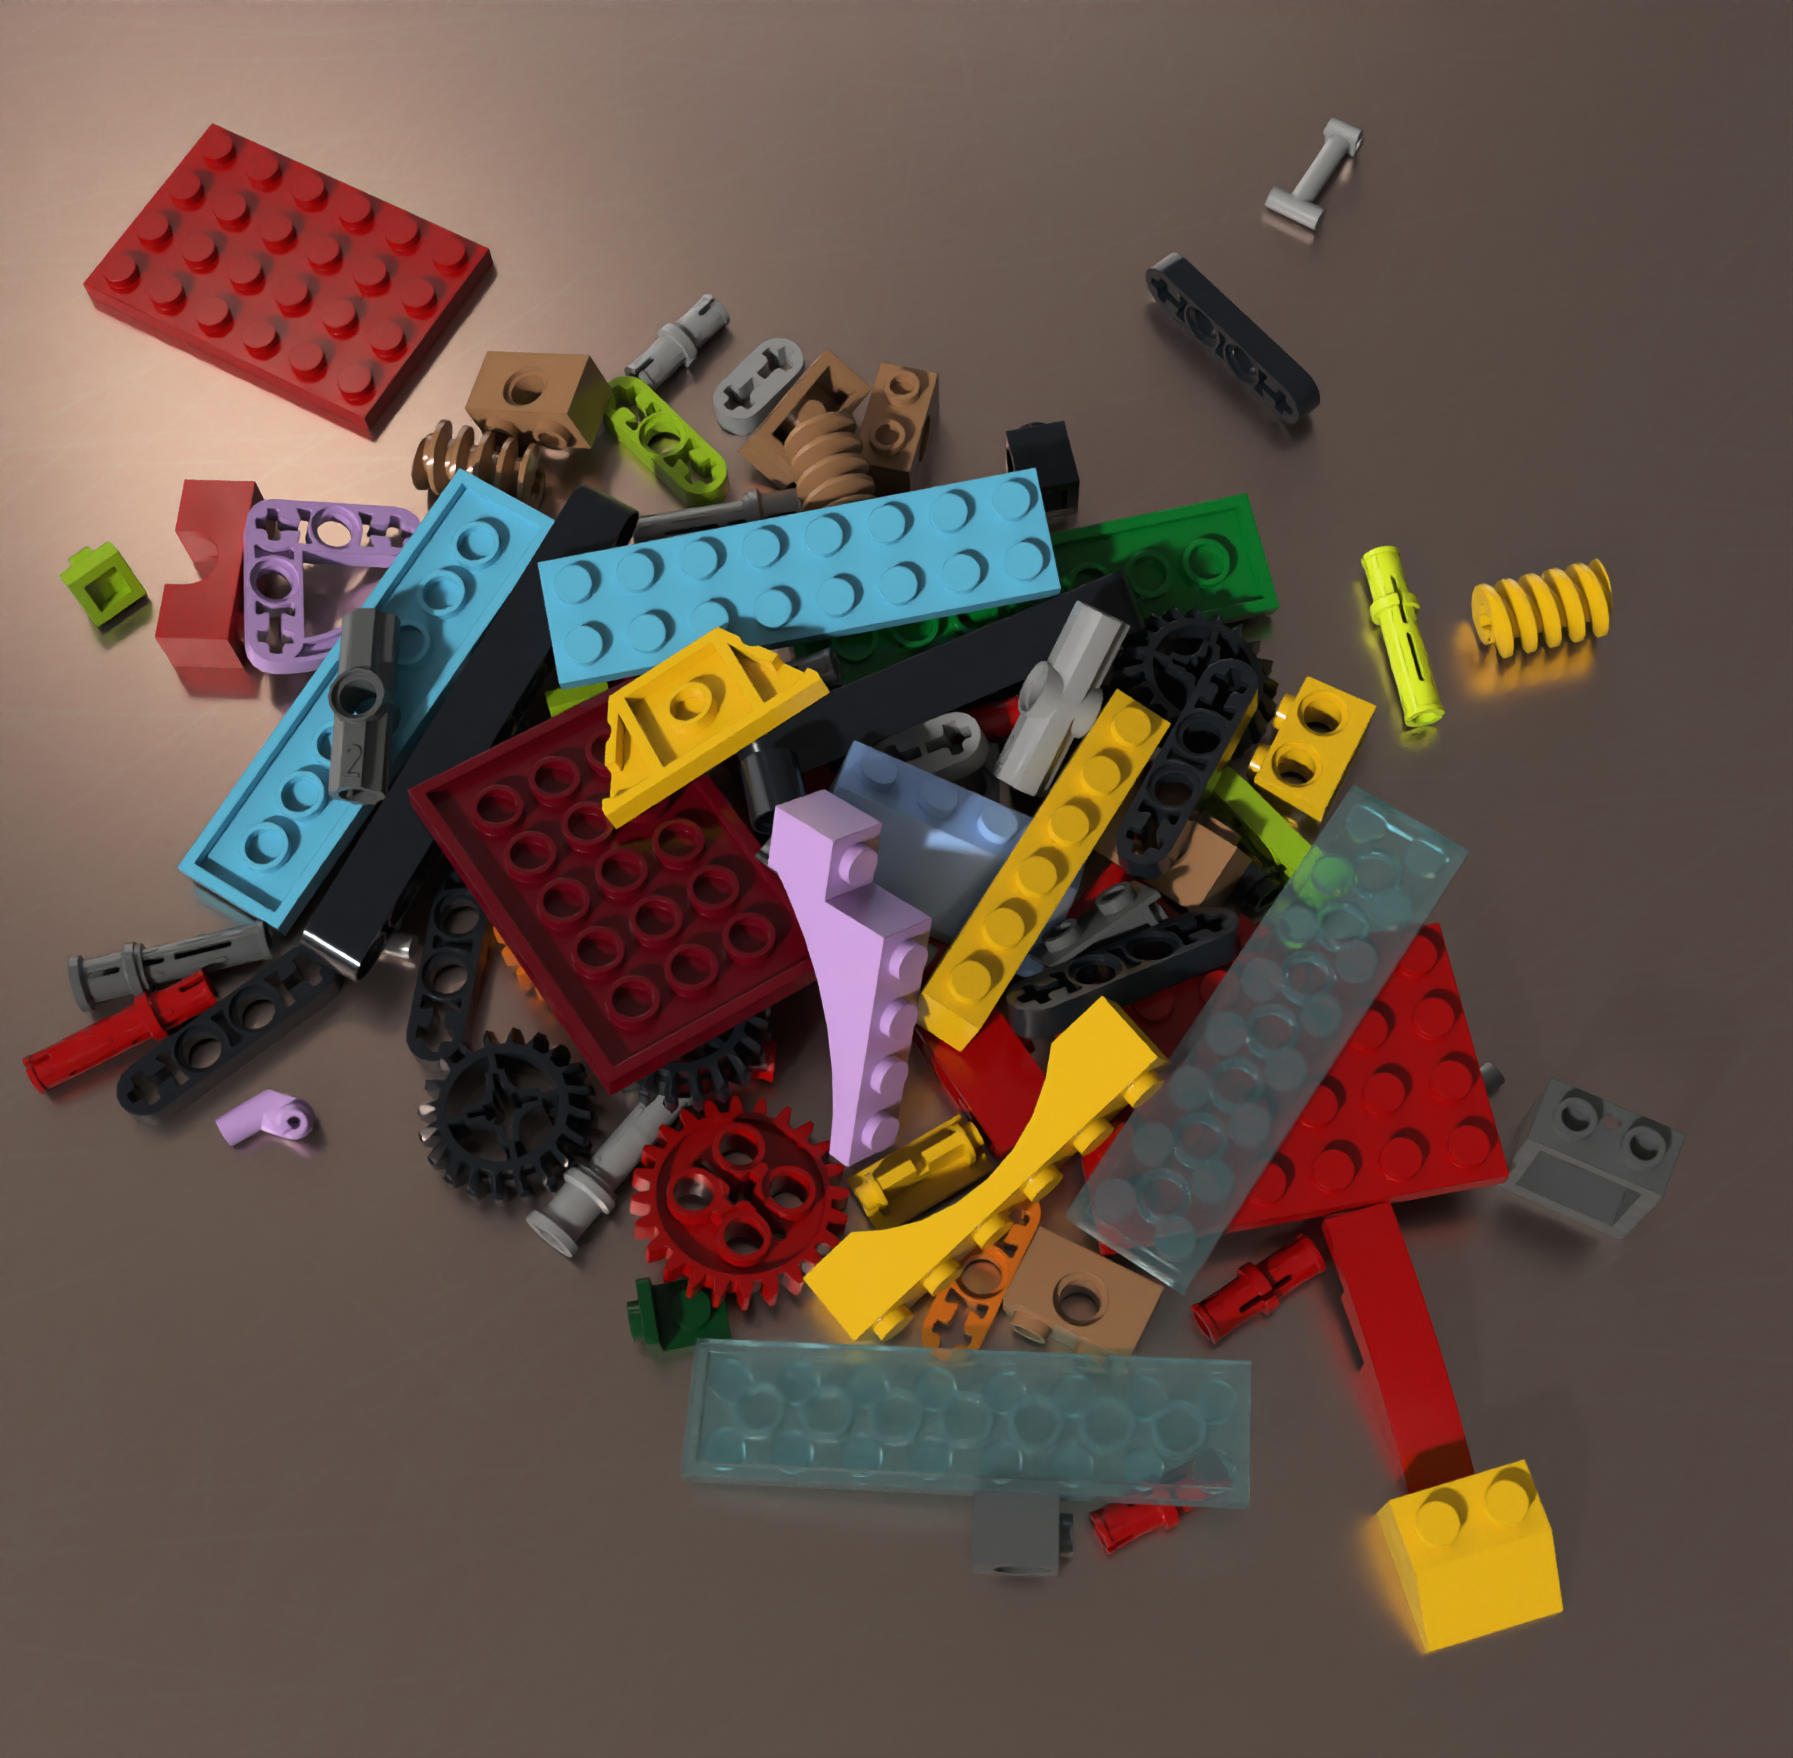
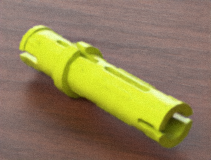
M1395 546L1377 547L1365 553L1363 559H1361L1373 598V603L1369 609L1374 624L1381 627L1391 670L1405 715V724L1410 727L1426 726L1443 718L1442 715H1445V710L1440 702L1429 656L1426 652L1416 616L1420 611L1419 600L1415 593L1409 591L1400 559V550Z

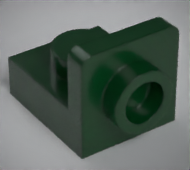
M650 1277L635 1280L638 1299L627 1301L630 1331L634 1342L645 1341L646 1348L653 1360L733 1344L726 1296L719 1308H715L712 1305L711 1288L703 1286L692 1299L686 1297L688 1279L653 1285Z

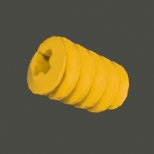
M1595 559L1588 566L1580 562L1569 565L1565 571L1559 568H1552L1544 571L1541 577L1534 573L1525 574L1519 578L1518 582L1510 578L1502 579L1496 582L1494 588L1486 583L1479 584L1474 587L1472 593L1473 623L1481 642L1485 645L1495 643L1503 659L1513 656L1514 638L1519 639L1526 653H1531L1537 650L1538 633H1542L1546 644L1550 648L1560 646L1562 628L1564 627L1569 638L1574 643L1583 641L1586 634V622H1588L1593 634L1597 638L1606 636L1609 631V617L1612 613V593L1608 574L1599 559Z

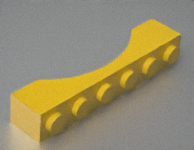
M1119 689L1115 690L1098 714L1091 729L1084 735L1003 866L921 989L917 1005L918 1018L916 1023L959 1052L978 1033L1171 723Z
M1101 996L1051 1043L1046 1079L1033 1116L1013 1150L987 1180L957 1203L921 1221L886 1230L851 1232L803 1277L804 1281L853 1341L876 1340L878 1337L882 1342L890 1340L911 1322L914 1314L909 1308L925 1293L929 1292L932 1296H935L949 1287L961 1275L964 1269L959 1262L977 1245L982 1250L990 1247L1012 1227L1013 1221L1009 1218V1215L1027 1198L1032 1203L1039 1201L1059 1184L1063 1178L1059 1168L1077 1151L1082 1156H1085L1099 1147L1114 1130L1109 1121L1125 1106L1130 1104L1133 1108H1137L1148 1101L1164 1084L1165 1080L1160 1074L1171 1062L1116 1002Z

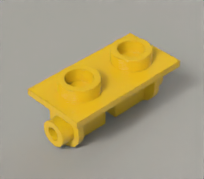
M958 1114L848 1178L846 1182L876 1230H886L902 1225L992 1172L994 1166L981 1147L984 1145V1141L976 1126L971 1121L966 1123L962 1116Z

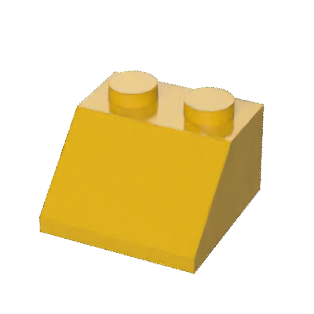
M1525 1459L1391 1499L1376 1513L1426 1654L1564 1611L1552 1528Z

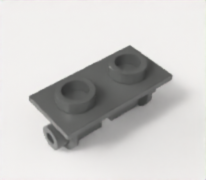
M1135 880L1117 883L1103 891L1096 898L1095 903L1097 906L1078 919H1066L1049 928L1042 936L1043 943L1028 952L1031 959L1049 969L1167 921L1169 919L1166 913L1155 902L1161 895L1157 890Z

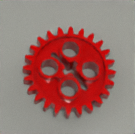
M738 1095L732 1096L729 1110L724 1113H720L711 1099L705 1100L702 1119L698 1120L684 1108L680 1110L678 1126L680 1132L662 1124L658 1128L657 1142L660 1147L645 1145L643 1147L641 1162L646 1168L634 1169L632 1187L640 1192L631 1195L629 1207L630 1213L642 1216L635 1221L634 1238L652 1239L646 1246L645 1260L647 1263L657 1262L665 1258L668 1260L663 1274V1281L666 1284L676 1280L682 1274L689 1278L686 1291L687 1298L692 1299L705 1286L712 1289L711 1299L713 1307L719 1308L726 1293L730 1292L736 1293L741 1310H747L752 1292L760 1291L767 1304L774 1306L778 1296L779 1284L782 1283L796 1296L800 1294L804 1283L802 1272L807 1274L822 1260L821 1255L826 1256L840 1243V1240L834 1234L844 1233L848 1215L839 1210L846 1207L850 1192L849 1189L835 1185L841 1182L845 1169L844 1165L839 1163L824 1164L830 1156V1140L814 1145L810 1144L815 1125L813 1122L809 1121L796 1130L789 1126L792 1108L787 1106L774 1119L767 1116V1104L764 1098L758 1100L752 1113L743 1111ZM730 1150H739L748 1154L753 1161L744 1165H736L726 1161L722 1154ZM701 1163L709 1169V1172L703 1168L694 1167V1165ZM779 1192H789L796 1195L803 1204L795 1208H786L777 1204L771 1196ZM687 1194L698 1195L707 1202L708 1206L696 1211L687 1210L681 1207L676 1199ZM746 1197L747 1199L751 1200V1204L748 1201L742 1199ZM728 1198H729L731 1201L736 1202L737 1204H736V1205L731 1204L730 1202H728ZM771 1231L783 1234L786 1238L782 1240L777 1239L771 1234ZM744 1237L753 1241L759 1250L747 1255L737 1254L727 1246L726 1242L731 1238Z

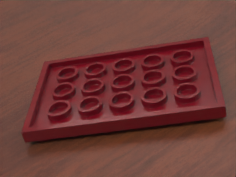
M633 677L408 789L411 806L610 1096L817 980L803 932L780 877L754 857L762 846L706 772L618 829L605 816L602 810V800L610 798L611 772L605 766L606 742L611 735V726L607 722L609 696L635 680Z

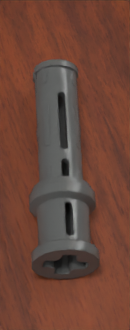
M260 919L254 923L201 934L146 948L143 943L130 942L124 944L123 950L87 960L82 955L72 956L68 960V972L75 1000L80 1010L87 1012L95 1010L97 1002L130 994L137 996L145 991L152 993L155 992V985L183 979L202 968L206 973H211L216 970L257 960L274 958V949L268 926Z

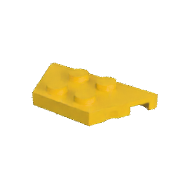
M719 627L714 628L609 696L607 722L611 726V735L606 742L605 766L611 772L610 798L602 800V810L605 816L618 829L823 698L830 691L817 671L807 668L805 672H802L783 663L777 653L759 645L748 646L744 644L739 636Z

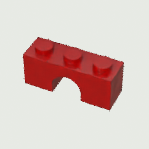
M184 479L175 532L192 561L214 562L216 565L209 575L195 583L164 585L155 639L173 666L244 668L243 533L248 512L253 505L264 500L255 481ZM265 521L263 529L267 531L269 540L274 538L276 521ZM267 574L260 576L256 581V586L260 593H263L265 590Z

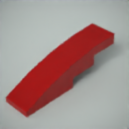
M1382 1202L1324 1219L1321 1228L1344 1289L1341 1300L1364 1361L1360 1370L1405 1495L1474 1475L1475 1471L1440 1346L1391 1202Z

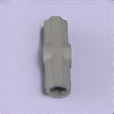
M1079 600L1076 601L1047 661H1041L1036 664L1022 686L1018 699L1020 716L991 772L996 778L1028 795L1044 799L1073 739L1083 737L1097 719L1103 701V690L1100 686L1130 628L1128 624Z

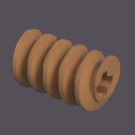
M836 411L818 414L800 423L786 438L784 453L791 464L790 473L795 484H797L796 493L803 505L802 512L878 498L873 496L876 486L872 477L866 475L869 470V463L866 457L861 455L863 444L859 435L855 434L857 424L853 415Z
M441 419L434 433H429L420 442L413 460L411 472L412 482L417 490H427L430 487L436 495L440 496L455 473L461 468L538 511L546 482L545 466L540 462L541 449L539 444L530 443L523 457H519L517 438L508 437L501 451H496L497 438L495 432L486 431L481 437L479 444L474 445L475 432L472 426L463 425L456 439H452L453 426L451 421Z

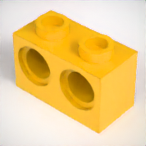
M1307 676L1297 696L1289 693L1284 695L1271 724V727L1279 731L1271 747L1263 743L1259 744L1250 761L1245 777L1254 781L1253 788L1286 821L1318 834L1368 734L1377 706ZM1321 722L1330 727L1332 732L1318 733L1311 730L1306 724ZM1296 772L1302 775L1307 782L1292 784L1285 781L1280 774Z

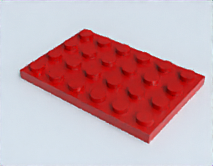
M212 123L85 280L83 285L90 298L370 431L492 265L493 260L489 248Z
M1439 922L1236 958L1225 965L1122 1007L1126 1014L1168 1058L1171 1064L1160 1074L1165 1080L1164 1084L1148 1101L1137 1108H1133L1130 1104L1125 1106L1109 1121L1114 1127L1111 1135L1091 1153L1082 1156L1079 1152L1101 1256L1348 1212L1390 1201L1392 1204L1505 1183L1510 1176ZM1062 1033L1056 1035L1055 1039L1058 1038Z

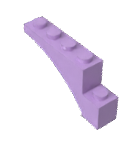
M823 789L775 806L768 866L777 871L788 894L803 932L818 981L827 1024L832 1066L833 1119L829 1154L849 1167L877 1152L884 1151L895 1143V1138L899 1131L898 1119L904 1083L909 1072L908 1059L913 1029L918 1018V997L923 970L928 959L927 946L932 918L873 883L874 873L878 864L877 853L882 822Z

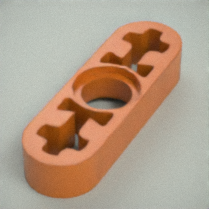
M1027 1198L1021 1204V1218L1028 1223L1026 1226L1014 1224L1004 1241V1250L1016 1251L1012 1258L1008 1257L1003 1250L995 1245H991L983 1250L977 1245L959 1262L963 1269L970 1262L977 1259H986L996 1264L1001 1272L1002 1279L995 1290L987 1294L974 1293L964 1285L961 1273L949 1287L936 1295L921 1330L924 1353L936 1367L946 1371H959L972 1365L979 1357L1003 1307V1297L1040 1226L1041 1207L1039 1201L1032 1203ZM951 1295H955L965 1306L975 1310L987 1311L984 1318H980L971 1310L964 1324V1337L971 1343L967 1348L962 1345H955L951 1353H947L941 1350V1337L934 1331L938 1326L943 1329H949L953 1325L959 1313V1304L948 1302Z

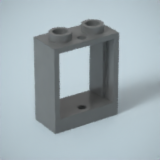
M1551 1077L1517 1127L1505 1157L1510 1174L1509 1178L1505 1183L1495 1186L1623 1240L1663 1198L1686 1134ZM1604 1117H1615L1619 1122V1128H1608L1604 1123Z

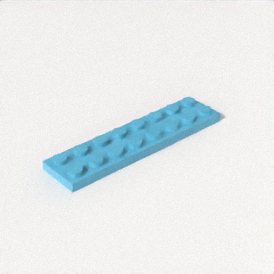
M461 468L455 473L361 606V608H377L386 613L396 614L401 621L395 700L400 707L401 719L399 727L392 735L388 787L418 745L555 521ZM341 636L177 867L189 878L258 920H263L268 926L284 936L291 929L376 805H354L350 802L334 800L328 793L334 712L329 706L328 693L331 684L338 676ZM376 698L362 701L356 707L354 714H363L370 710L375 704Z
M1036 468L538 562L559 685L563 690L643 675L716 627L739 636L744 644L748 646L759 645L768 650H774L1060 595L1061 591Z

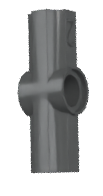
M354 608L353 612L343 615L338 676L331 684L328 693L329 706L334 712L328 793L334 800H342L354 805L376 804L386 797L389 784L392 735L399 727L401 719L400 707L395 700L401 621L396 614L386 613L377 608ZM376 698L375 704L370 710L363 714H354L356 707L362 701Z

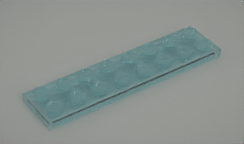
M1353 784L1168 1059L1171 1064L1160 1074L1165 1080L1164 1084L1148 1101L1135 1108L1066 1211L1065 1219L1182 1295H1185L1465 863L1470 851Z
M696 1338L681 1477L685 1482L961 1496H974V1491L1054 1496L1060 1497V1500L1249 1510L1251 1361Z

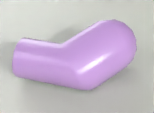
M268 1089L215 1119V1122L227 1143L232 1147L260 1130L286 1139L297 1140L305 1137L311 1132L315 1124V1113L313 1108L304 1099Z

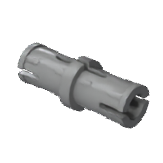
M704 294L675 324L667 323L657 331L658 339L635 361L624 368L625 375L641 379L655 392L682 364L685 367L690 366L698 358L696 355L697 351L722 327L730 323V316L726 308L719 300L710 307V304L714 302V296Z

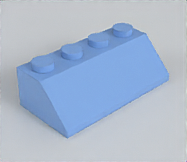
M856 740L853 741L829 788L830 793L882 822L877 853L878 864L874 873L873 883L930 916L932 922L929 936L948 945H951L1033 819ZM1085 862L1029 952L1043 943L1042 936L1049 928L1065 920L1077 894ZM1027 954L1016 974L1027 978L1042 972L1044 966L1031 959L1029 954Z

